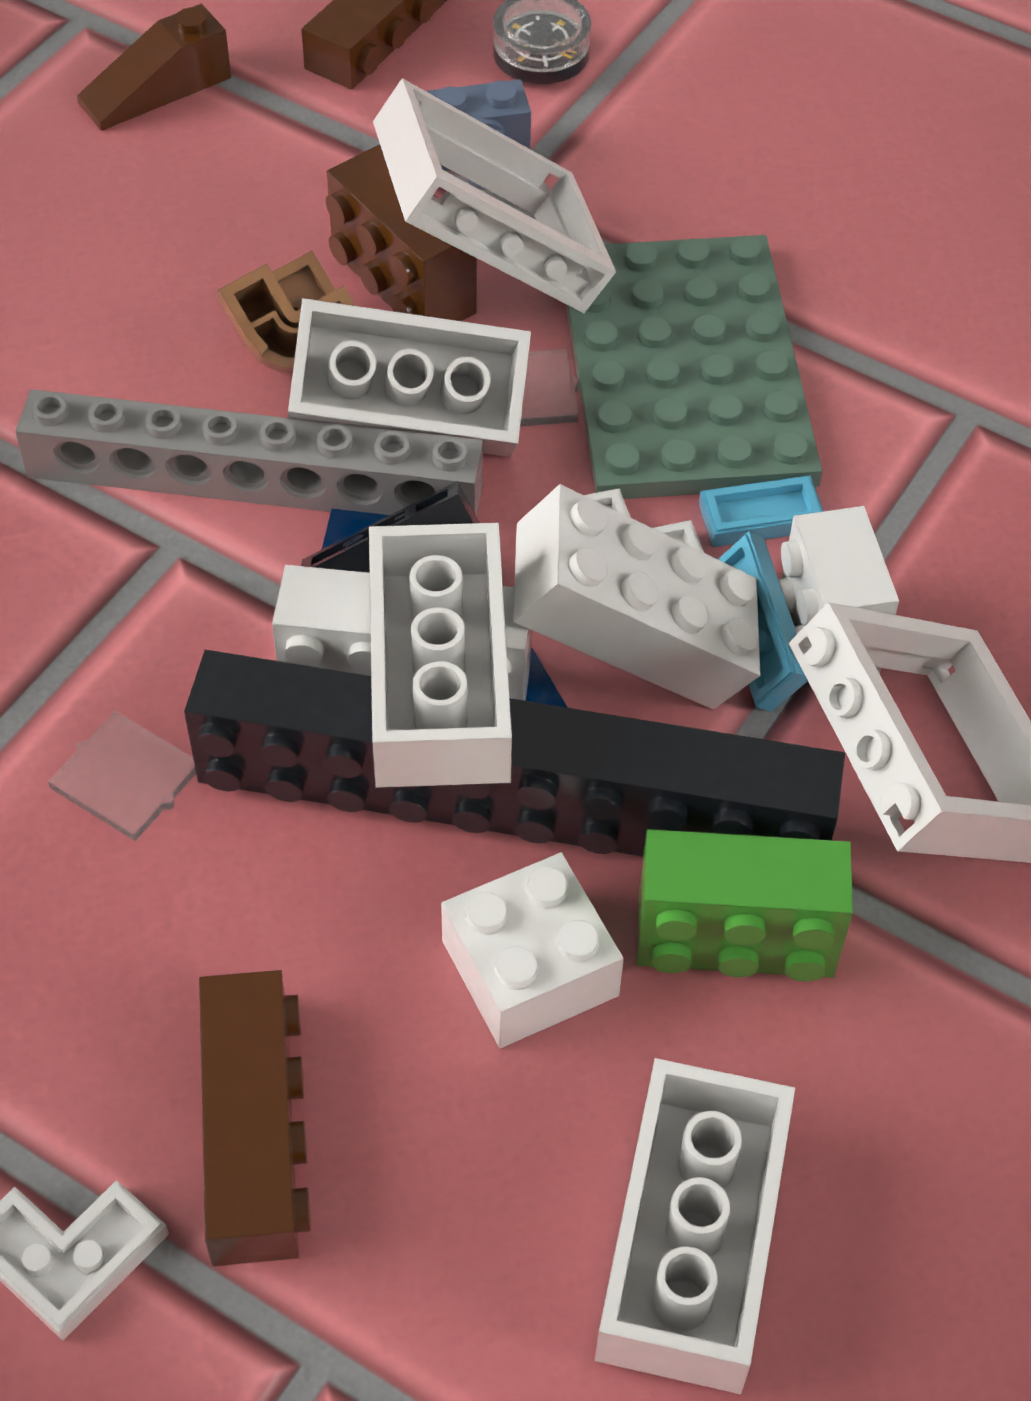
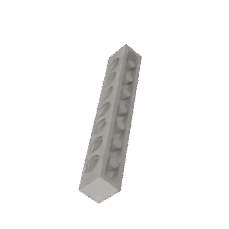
M30 389L15 431L28 478L385 518L457 481L477 516L483 487L482 439Z

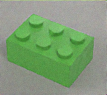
M647 829L638 897L636 966H652L656 970L665 973H680L688 969L720 971L722 974L731 977H747L755 973L787 975L789 978L797 981H814L822 977L834 978L853 914L851 842Z

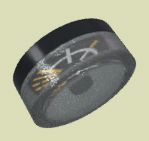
M506 0L497 8L494 14V60L503 72L517 80L521 79L523 82L552 84L568 80L580 73L589 60L590 15L586 8L577 0Z

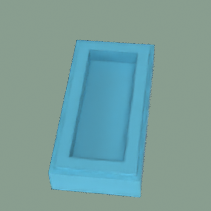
M810 475L700 491L699 507L712 547L735 544L748 531L764 536L765 540L790 536L793 516L824 512Z

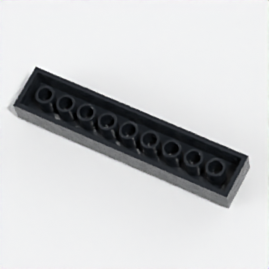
M205 649L184 710L198 783L208 784L217 790L227 792L240 789L269 794L278 800L286 802L306 800L330 804L346 812L366 810L390 814L406 822L416 823L426 820L456 825L458 828L471 833L492 831L516 835L531 843H547L552 841L582 846L585 850L597 854L617 852L643 857L647 829L832 841L838 819L845 752L509 698L512 733L511 783L376 787L372 743L371 676Z

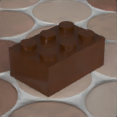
M380 145L327 170L328 196H326L325 202L330 214L331 236L328 240L330 250L341 265H347L361 278L365 288L371 294H378L393 309V312L463 321L477 313V258L405 221Z

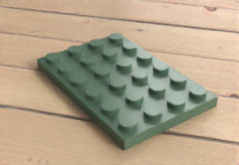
M755 235L604 244L616 273L585 313L565 304L595 493L619 488L623 499L700 494V491L808 475L811 476L814 486H820L822 467L767 236Z

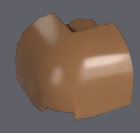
M312 250L274 271H271L268 264H265L218 289L217 296L243 343L256 359L270 369L287 374H293L302 298L355 306L344 285L335 290Z

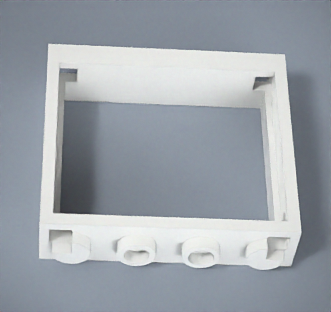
M401 79L373 123L405 221L585 313L616 273V270L573 173L405 79ZM441 165L534 214L535 219L442 170ZM549 173L560 178L552 190L549 189L547 183L543 182ZM439 187L446 190L441 199L433 196Z
M828 602L788 644L896 850L900 852L1031 863V721L979 632L962 627ZM953 666L955 671L950 675L948 669ZM876 667L922 674L929 677L999 802L945 795ZM901 816L904 819L914 820L915 822L907 831L904 830L899 821Z

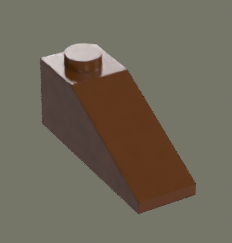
M202 3L182 9L176 14L158 20L77 95L78 104L102 131L230 79L231 70L226 29Z

